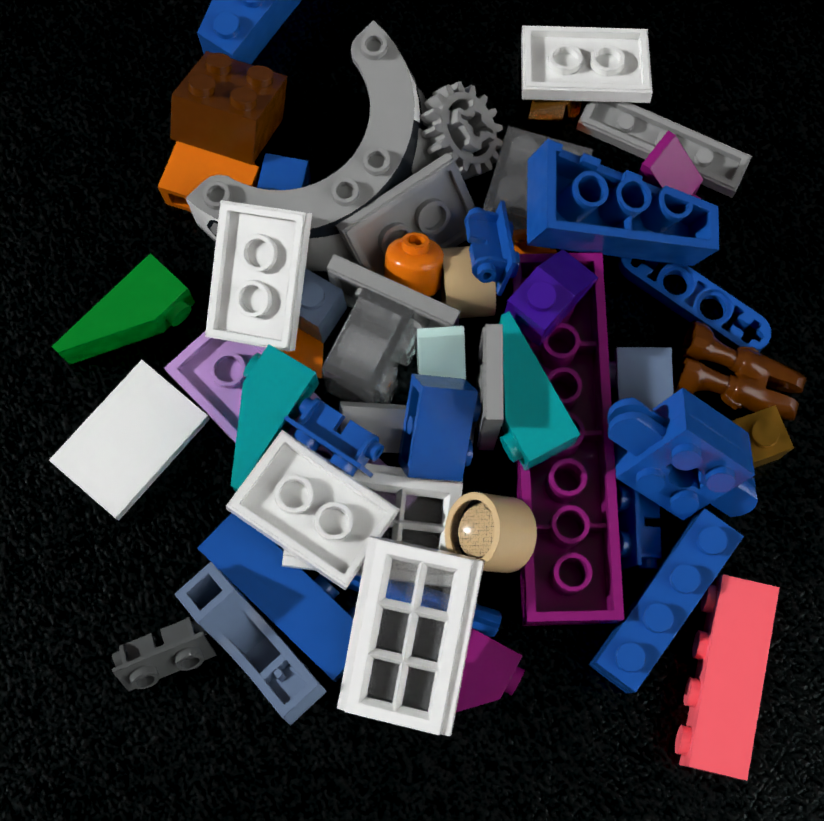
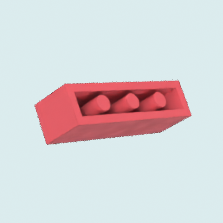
M723 574L714 579L702 596L700 610L701 612H706L703 631L698 630L696 632L692 647V657L698 659L695 678L689 677L687 680L683 699L684 705L689 706L686 726L680 725L675 741V753L681 755L679 765L735 779L748 780L780 587Z

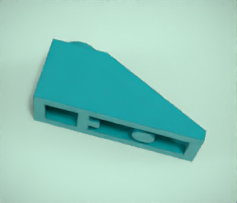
M510 311L501 315L499 324H503L504 420L502 431L505 434L500 437V441L513 463L519 460L526 471L575 445L581 434Z
M268 344L262 355L256 353L252 356L243 373L246 379L242 387L231 487L235 492L248 477L281 430L288 433L292 427L291 424L284 420L285 416L287 415L295 421L299 416L298 409L305 398H310L319 385L315 371Z

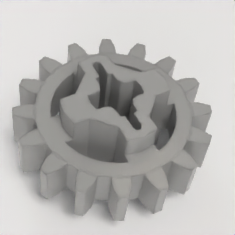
M456 82L452 85L447 84L434 91L433 96L425 100L424 105L428 111L420 114V119L428 124V129L422 131L421 136L431 140L432 145L427 149L428 154L437 153L441 157L448 153L454 157L464 180H468L493 169L492 164L500 161L501 158L496 150L504 147V142L497 138V132L503 130V127L500 124L494 123L493 117L497 114L496 108L488 110L485 106L488 97L485 94L477 98L475 86L470 85L464 88L462 82Z

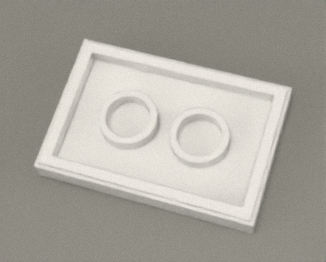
M522 25V99L650 103L653 91L648 29Z
M227 200L220 201L205 337L260 347H267L270 344L278 350L295 351L312 213Z
M141 360L49 461L119 521L205 426L210 418L160 374Z
M281 430L226 505V510L343 590L347 589L364 564L369 536L381 538L400 511L399 508L284 430Z

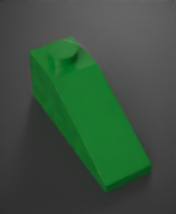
M150 253L51 347L71 365L162 334L171 325L173 327L178 326L189 316L192 310L191 306L195 301L189 289Z

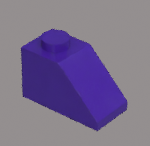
M562 249L537 266L507 300L505 313L510 311L521 332L537 346H540L596 283L599 277Z

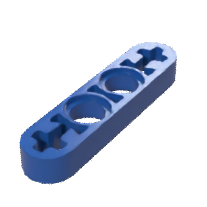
M618 257V269L627 280L690 323L694 320L706 323L711 328L714 336L723 344L733 349L741 346L754 347L760 352L769 343L771 327L762 315L688 265L645 260V264H640L636 268L630 264L632 258ZM658 264H661L664 267L660 270L655 281L651 280L650 276L653 270L655 271ZM668 275L682 277L686 283V291L680 295L669 293L663 285V279ZM707 299L717 301L723 309L722 318L717 320L706 318L701 313L700 303ZM732 314L738 316L737 319L726 331L722 327L728 322ZM750 326L756 330L754 333L755 339L746 343L741 339L744 333L742 330H746Z

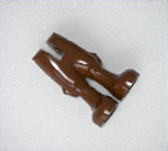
M694 320L690 324L680 348V356L685 357V359L679 363L673 373L674 393L681 388H685L692 394L697 391L715 392L720 394L722 401L734 410L746 409L758 412L776 405L781 419H795L799 406L798 401L787 395L766 389V386L788 393H802L807 377L780 362L760 354L754 347L741 346L733 349L723 344L714 336L711 328L706 323ZM707 360L728 367L729 370L735 373V376L717 372L699 361Z

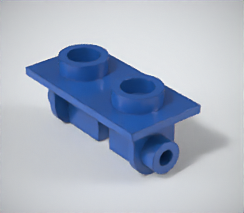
M500 200L496 212L485 211L480 207H475L469 210L464 219L467 241L471 243L469 253L472 273L483 283L496 282V293L498 296H502L509 279L515 278L520 263L519 253L514 250L512 240L513 222L508 220L505 201Z
M307 397L302 401L298 409V413L301 416L297 422L287 415L285 416L284 420L297 429L292 437L315 452L320 445L332 452L333 456L329 461L353 477L356 471L359 470L372 478L374 474L364 466L369 459L375 462L383 453L384 445L379 443V436L372 434L352 420L349 421L343 432L339 434L336 431L345 419V416L325 404L319 398L312 400Z
M616 479L621 570L637 566L642 570L658 569L657 560H662L660 527L645 526L644 519L660 518V506Z

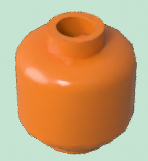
M417 232L408 233L388 245L385 254L384 277L431 297L440 290L442 284L444 252L440 245L429 239L425 234Z

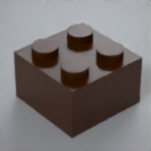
M206 51L172 93L170 139L253 165L283 120L288 76L273 72L265 66H254L231 59V57L223 53Z

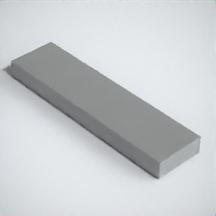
M588 101L576 128L643 159L648 157L669 130L677 136L703 178L701 184L731 198L736 193L752 158L749 154L630 102Z

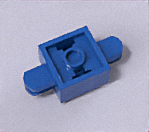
M681 388L653 409L632 397L621 399L609 408L607 414L608 438L615 442L616 478L682 520H685L709 504L729 517L742 516L751 512L756 507L758 498L755 479L753 478L755 471L749 433L685 388Z

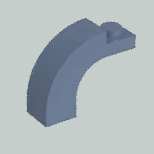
M212 562L208 563L175 593V596L194 620L237 662L290 726L327 692L282 637Z

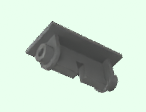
M190 616L160 629L164 642L161 646H156L152 633L119 645V651L112 653L115 664L112 672L128 692L134 689L149 688L163 677L180 670L188 671L195 669L205 660L217 656L214 648L206 638L208 633Z

